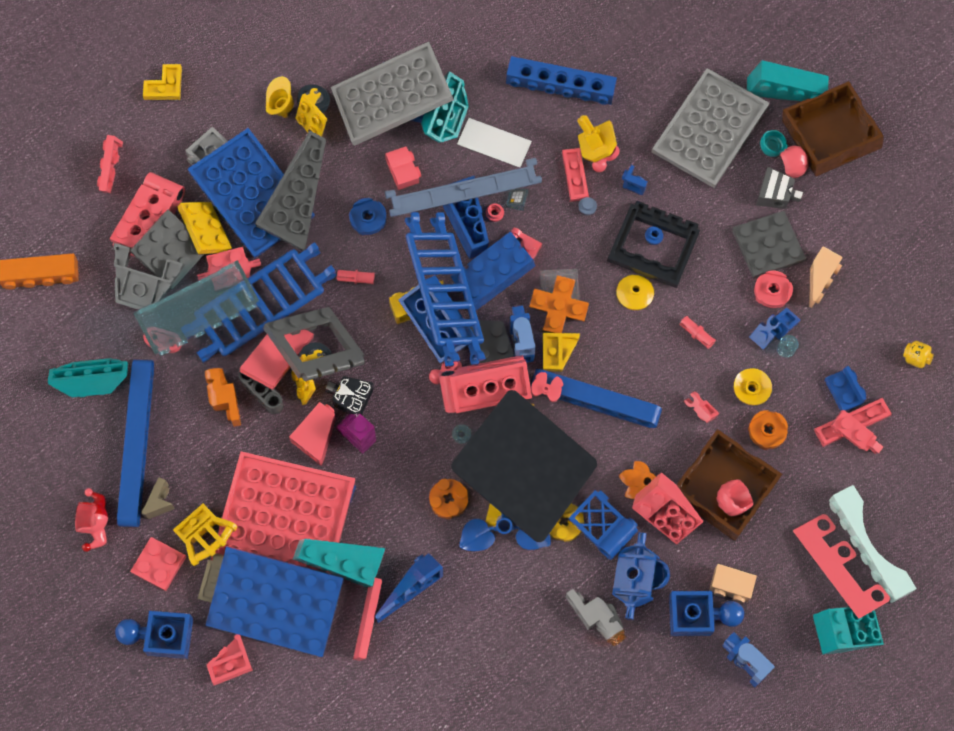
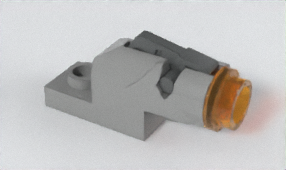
M572 589L566 593V599L587 630L596 625V629L613 647L627 638L613 604H606L597 597L584 605L585 600L579 592L576 593Z

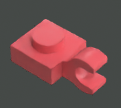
M695 391L690 394L694 402L689 398L684 401L688 407H695L693 410L706 423L714 420L719 415L718 411L707 400L703 401Z

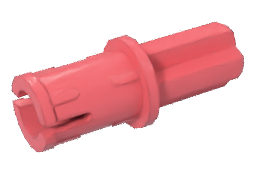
M338 270L337 272L338 281L354 282V284H374V272H358V270Z

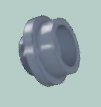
M590 197L581 199L578 205L579 211L584 215L593 214L597 209L596 201Z

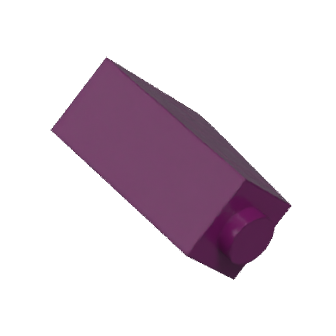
M348 414L335 427L362 454L376 442L374 426L361 414Z

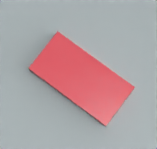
M302 330L299 334H287L284 337L299 357L300 351L309 344L314 334L307 330ZM266 335L240 367V372L273 390L290 366L270 337Z

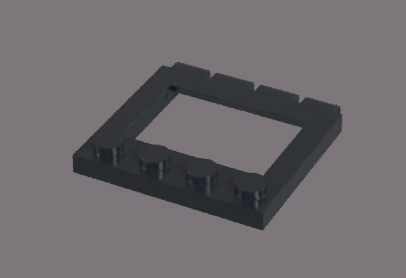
M636 201L635 205H630L607 262L677 288L700 233V230L697 229L699 224L690 220H686L685 224H683L682 217L669 213L668 217H665L666 211L653 206L649 211L647 210L648 204ZM635 220L686 239L675 268L666 267L661 262L648 260L643 255L627 252L623 248Z

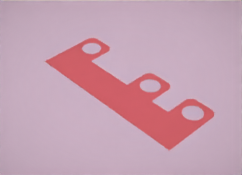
M822 514L794 529L795 535L858 618L889 602L890 596L881 585H874L863 592L844 567V563L856 557V552L847 541H841L830 548L822 538L836 529V526L826 514ZM821 519L827 520L830 528L826 531L819 529L818 521ZM840 546L848 547L850 549V556L841 557L838 554V548ZM880 590L884 594V599L880 602L873 600L871 596L872 591Z

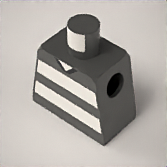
M767 167L756 205L785 209L789 200L800 202L803 192L793 189L794 178Z

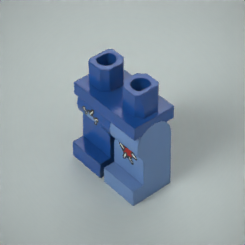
M523 306L512 307L513 315L510 316L509 331L510 335H513V342L515 344L514 357L523 355L526 363L534 362L535 343L530 325V315L524 312Z
M733 632L722 646L729 652L727 658L730 661L734 659L736 666L743 668L752 677L749 682L755 688L775 666L758 649L749 644L750 640L746 636L741 639Z

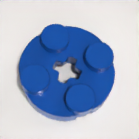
M363 198L355 202L349 213L350 224L360 235L375 234L386 225L385 207L379 201H373L371 198ZM366 213L373 215L370 220L364 219Z

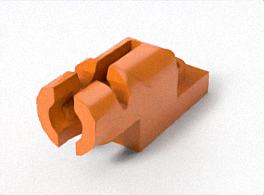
M222 368L206 370L205 378L208 384L207 392L210 405L215 411L226 410L228 421H232L234 427L240 426L241 420L234 384L227 383Z

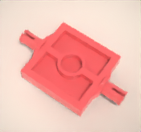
M243 247L206 256L209 265L208 272L197 274L199 282L210 279L216 293L226 291L249 278L251 268L261 266L260 258L248 261Z

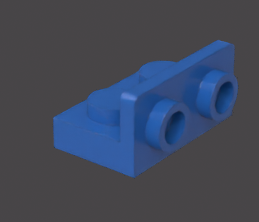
M846 366L843 371L824 379L840 411L851 410L865 402L866 392L863 387H860L855 371L851 370L849 366Z

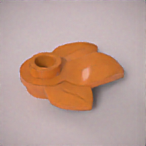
M635 461L633 469L625 470L619 475L621 481L626 486H629L625 497L635 499L636 494L647 486L644 484V481L646 479H651L652 481L656 478L653 473H650L649 467L644 462Z

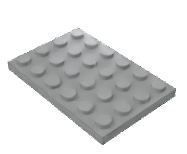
M429 42L331 87L354 146L454 100Z
M707 68L651 152L715 188L768 108L769 102Z

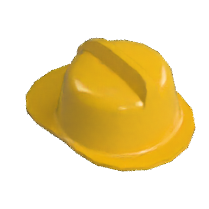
M282 76L275 78L267 88L266 111L270 115L287 118L288 113L294 107V100L291 96L290 81Z

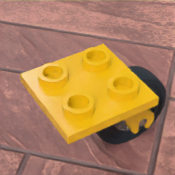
M314 84L305 85L299 90L297 95L299 107L295 118L307 132L312 131L322 137L327 118L323 113L329 107L330 96L321 86Z
M314 342L302 348L299 358L302 362L331 355L332 352L327 346ZM292 370V380L297 385V397L301 399L302 405H306L316 390L313 379L304 381L302 377L298 378Z

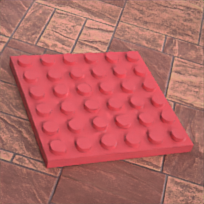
M241 451L222 519L233 522L238 528L235 532L231 533L226 541V545L224 547L221 546L215 553L224 555L226 547L229 546L322 571L293 560L299 540L302 539L340 542L356 479ZM222 526L219 527V531H218V535H219V536H221V534L223 533L225 527H222Z

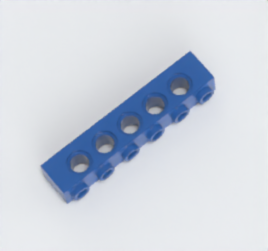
M513 56L510 58L506 75V84H510L513 87L520 86L533 91L540 90L548 94H560L567 98L575 97L583 101H595L602 105L612 104L617 77Z

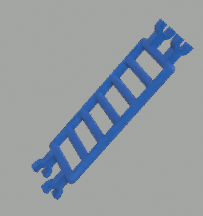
M412 212L410 214L411 217L405 218V223L410 228V232L406 234V241L435 344L443 346L446 367L453 366L454 362L460 361L458 353L455 352L454 345H468L471 365H478L480 360L486 359L479 345L484 342V338L454 234L446 231L444 212H437V218L430 219L436 232H422L419 224V212ZM414 240H448L450 250H417ZM419 257H453L455 267H422ZM457 274L460 284L427 285L424 275ZM429 292H463L465 301L432 302ZM467 309L470 319L437 320L434 310ZM473 327L475 337L442 338L439 328Z
M315 242L300 254L295 249L290 250L195 312L197 320L182 327L181 330L188 340L203 328L212 340L213 344L197 352L203 363L217 352H220L222 356H227L264 332L265 323L287 317L324 292L322 284L334 279L337 275L332 265L316 277L305 262L320 254L319 247ZM292 258L315 288L307 295L304 294L284 266V263ZM275 269L279 270L299 298V300L291 305L287 303L268 276ZM259 279L263 280L283 309L274 316L252 286ZM244 289L247 290L267 319V321L259 326L256 325L236 296V294ZM228 299H230L251 329L250 332L242 337L220 306ZM211 310L215 311L235 340L227 347L224 346L204 317Z

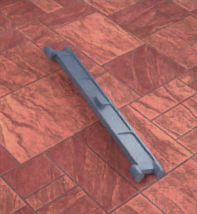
M536 158L527 159V167L400 196H396L395 190L385 191L386 199L391 198L394 208L389 210L390 216H400L542 183L541 176L535 175L533 167L537 165Z

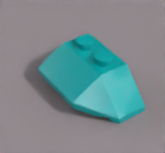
M450 71L444 77L454 100L425 113L421 122L424 134L438 143L458 137L469 107L464 89V80Z
M112 358L71 362L57 369H50L48 384L72 398L111 394L126 378L128 362Z

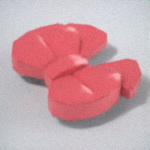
M546 372L537 374L531 386L533 396L547 395L551 402H556L561 396L562 379L557 376L549 385L546 384Z

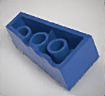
M471 176V177H468V178L459 180V181H457V182H462V181H466V180L475 179V176ZM474 198L443 205L468 258L472 259L488 248L489 240L479 199Z

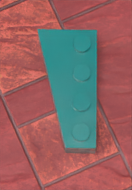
M762 60L747 77V91L758 97L804 101L817 97L827 91L829 76Z
M302 539L299 540L293 560L324 572L344 577L345 580L358 585L371 587L373 586L386 548Z

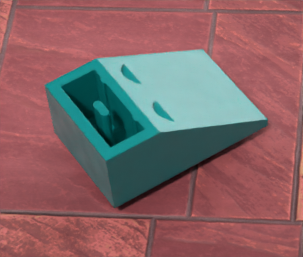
M850 607L826 609L813 615L822 655L884 645L875 610L861 618H858Z

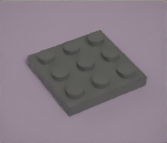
M166 210L129 250L130 253L158 277H162L167 259L184 263V268L170 287V290H173L204 255L197 253L186 226L169 210Z
M785 211L735 226L732 229L753 279L762 276L768 271H778L806 260Z

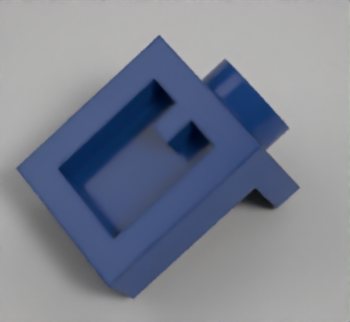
M631 165L629 170L625 169L621 179L624 180L623 188L643 196L648 181L640 176H633L635 166Z
M785 308L772 320L774 325L782 321V324L773 330L777 334L775 337L778 340H782L800 322V319L788 308Z

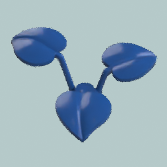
M502 514L497 518L496 526L488 527L487 523L482 519L468 521L462 530L459 547L468 551L488 549L495 541V535L491 530L507 534L511 530L518 528L516 540L522 548L527 550L548 547L551 545V539L549 534L543 542L534 541L518 526L512 525V521Z

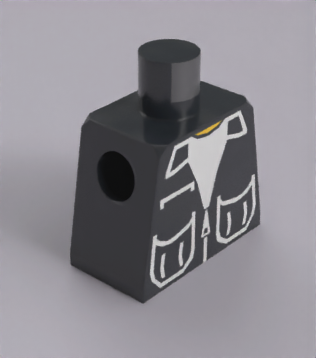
M343 376L339 385L329 381L325 392L334 395L332 398L333 405L344 413L363 415L374 391V384Z

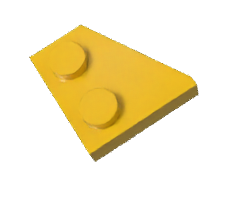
M543 333V370L562 372L580 338V333Z

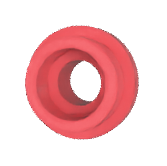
M491 204L486 209V217L490 221H500L504 216V209L499 204ZM497 212L498 215H492L491 213Z

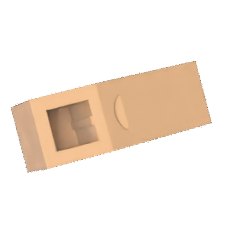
M824 246L810 267L809 307L811 308L815 302L817 304L820 303L824 296L821 292L824 288H829L833 281L831 276L833 273L837 275L842 267L839 263L843 257Z

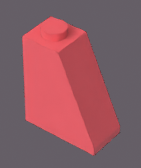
M319 402L289 438L292 444L321 466L324 462L336 417L335 411L328 404L324 406Z

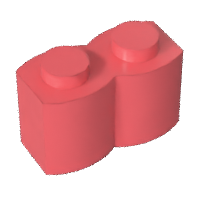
M405 146L385 153L387 165L398 190L419 183L421 172L419 167H415L413 163L415 159L412 151H408Z

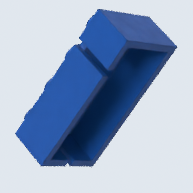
M511 231L467 264V269L463 267L475 310L477 311L535 267L534 260ZM457 274L450 276L454 284H460Z

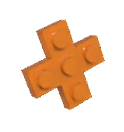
M557 275L553 293L534 289L529 308L547 312L543 331L562 333L566 317L582 322L585 321L589 303L571 298L575 284L574 279Z

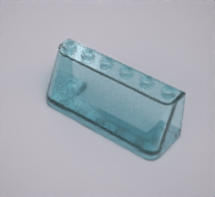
M237 260L180 291L134 312L133 315L154 354L159 353L162 356L171 351L170 347L174 345L180 347L188 343L187 338L193 335L197 338L205 334V329L211 327L213 330L223 325L222 320L229 318L231 321L240 316L238 312L244 309L248 312L256 308V303L259 302V299Z

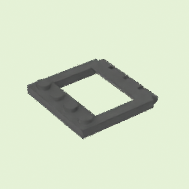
M330 307L268 322L264 325L263 329L296 376L298 378L302 377L304 381L316 379L318 376L323 377L333 374L334 371L340 372L350 369V367L361 366L365 363L363 359L364 353ZM320 325L328 326L345 348V351L302 362L284 335H296L302 330L311 331Z

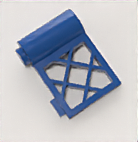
M594 490L568 520L593 542L606 558L612 560L638 532V525L633 519L624 518L608 503L607 500L609 498L601 490L599 492ZM594 497L600 501L601 510H590V501ZM611 512L617 519L613 523H605L604 513ZM579 513H587L588 524H580L575 517ZM590 513H601V524H591ZM602 526V535L597 540L591 534V527Z

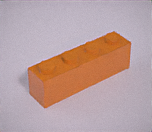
M74 253L0 260V285L5 289L12 290L23 286L32 288L35 285L52 286L56 283L72 284L79 281L78 260Z

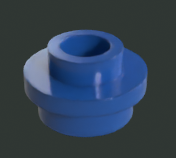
M650 227L645 232V239L649 244L657 245L663 240V232L658 227Z

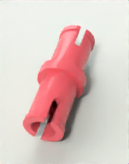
M685 316L679 324L691 334L693 339H697L707 349L711 348L716 339L704 331V327L698 326L688 316Z

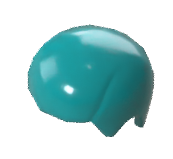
M768 130L760 140L761 150L769 157L780 156L788 147L785 136L777 130Z

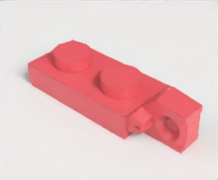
M841 410L831 424L832 428L859 449L865 451L870 449L876 454L880 453L883 448L881 444L875 441L877 437L874 433L845 410Z

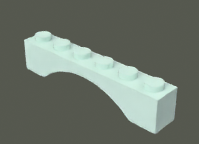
M854 485L834 494L829 500L830 508L839 516L842 528L850 534L851 543L859 549L861 559L871 569L874 581L878 582L890 596V603L916 590L917 588L907 572L886 561L871 544L863 523L862 511L864 501Z

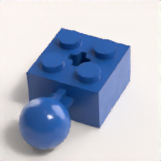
M672 591L669 595L671 636H711L714 633V620H720L728 627H735L744 619V609L738 602L727 601L720 608H713L712 591ZM689 610H692V614H695L694 617L688 615Z
M149 611L147 627H141L133 619H125L116 626L115 636L124 645H132L139 639H145L143 652L147 656L188 659L193 617L190 614ZM169 631H171L172 636L167 639L165 635H168Z

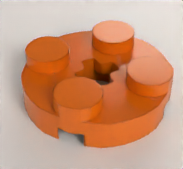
M763 410L755 414L748 427L751 440L763 450L779 447L785 441L788 434V424L785 418L780 413L770 412L769 410ZM764 426L772 427V434L766 433Z
M441 479L430 491V506L433 512L441 518L452 519V517L460 516L468 506L467 489L456 480ZM452 495L454 501L445 503L444 496Z

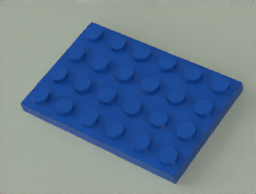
M249 128L188 168L190 175L254 259L281 241V239L255 226V223L284 174Z
M227 546L205 626L323 657L344 577Z

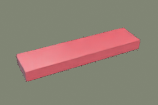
M883 398L848 413L865 427L892 415ZM834 420L814 429L823 447L844 438L843 435L831 427Z
M375 578L373 586L368 587L353 657L354 660L361 661L367 657L382 579Z

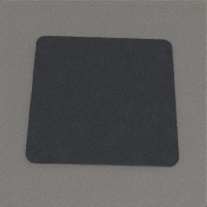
M509 390L451 463V469L456 475L536 542H543L597 467V461L591 454L515 390Z

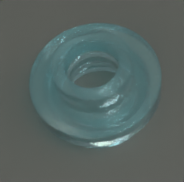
M464 424L457 425L452 431V437L455 442L464 444L470 440L471 430ZM464 432L465 436L459 437L458 433Z

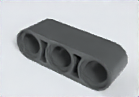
M239 370L238 375L243 387L269 413L279 414L284 407L280 394L275 389L272 390L252 378L245 380V374ZM260 387L266 388L262 393L256 392ZM273 400L279 401L276 406L269 405Z

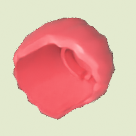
M790 146L780 154L785 165V173L792 178L802 176L809 167L808 155L800 146Z
M730 480L721 485L717 492L718 506L729 516H738L753 506L752 496L741 480Z

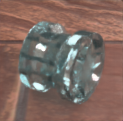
M792 335L783 336L777 345L778 353L785 358L792 357L798 348V340Z

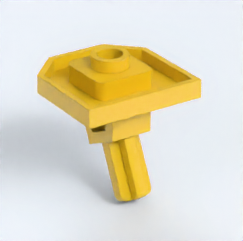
M586 115L580 116L577 122L584 131L578 135L582 157L595 163L610 156L617 145L612 122L608 120L593 127Z

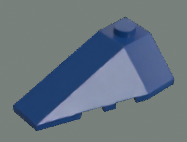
M429 553L426 556L422 554L414 560V564L375 615L377 623L384 620L443 577V567Z

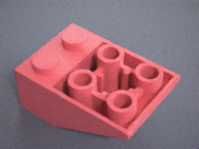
M660 473L635 496L632 509L676 545L703 523L701 517L678 486L663 473Z

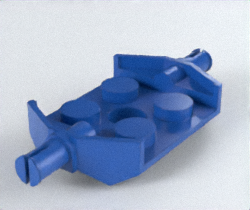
M641 532L638 533L637 543H634L633 546L625 547L619 552L612 592L613 596L625 603L627 607L625 619L634 620L636 607L653 601L651 592L656 559H660L654 552L646 548L647 534ZM634 569H637L638 575L635 578L630 579V572Z

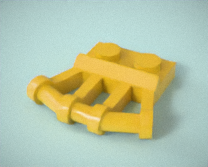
M201 504L176 526L173 531L186 544L189 560L193 566L199 564V561L209 556L213 557L216 554L215 551L221 546L224 547L231 533L235 532L238 527L231 521L216 517L204 504ZM215 524L225 527L221 536L212 528ZM207 531L216 539L210 546L201 538ZM196 541L205 549L195 554L193 546Z

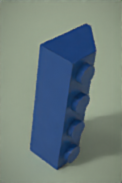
M436 275L426 279L427 285L441 284ZM418 284L398 300L439 363H442L445 357L443 346L435 344ZM429 292L432 302H453L447 292ZM458 309L434 310L437 320L464 319ZM470 327L439 328L442 338L475 337ZM454 345L455 352H459L468 345Z

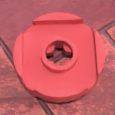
M768 271L759 276L754 286L756 301L769 308L783 307L789 301L793 292L792 283L789 282L784 273L779 271ZM775 286L778 292L772 293L769 288Z

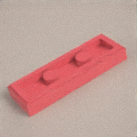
M580 148L562 150L570 202L580 201L585 197H589Z

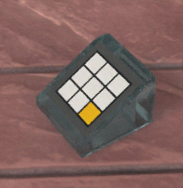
M510 190L506 207L524 211L529 190Z

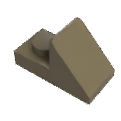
M158 477L142 511L146 519L154 518L175 509L171 503L162 500L169 493V485L162 478Z

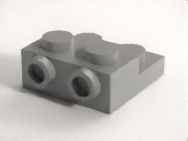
M211 127L185 150L188 157L187 161L191 166L228 142V140Z

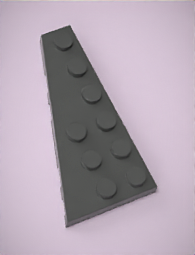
M312 131L308 132L255 223V226L301 251H304L306 248L326 143L325 138Z

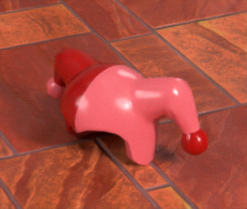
M91 488L85 490V495L87 497L91 496L94 502H79L75 515L76 532L88 533L94 538L92 543L83 544L82 549L85 552L102 547L107 543L104 529L108 522V513L105 509L106 499L104 495L93 492Z

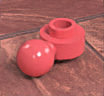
M616 145L610 156L595 163L593 162V170L599 173L603 172L607 167L606 162L616 159L619 155V147Z
M444 361L440 370L434 369L430 372L429 380L433 384H440V372L457 370L456 368L462 367V364L459 361L454 362L453 366L446 367Z

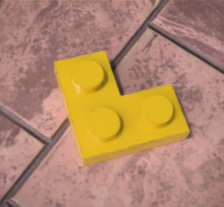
M163 64L162 80H144V100H180L181 64Z

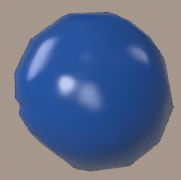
M656 559L652 590L661 589L669 582L670 570L668 565L662 560Z

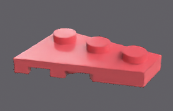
M107 135L106 140L103 142L104 158H101L100 169L102 171L101 176L97 180L99 190L104 193H111L116 174L113 167L114 164L119 162L118 147L122 148L123 141L111 135Z

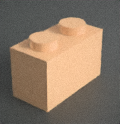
M717 564L709 591L714 592L713 594L718 597L724 598L728 596L733 598L735 602L748 603L751 599L757 576Z

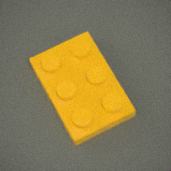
M211 202L179 204L177 208L198 254L220 253L232 249Z

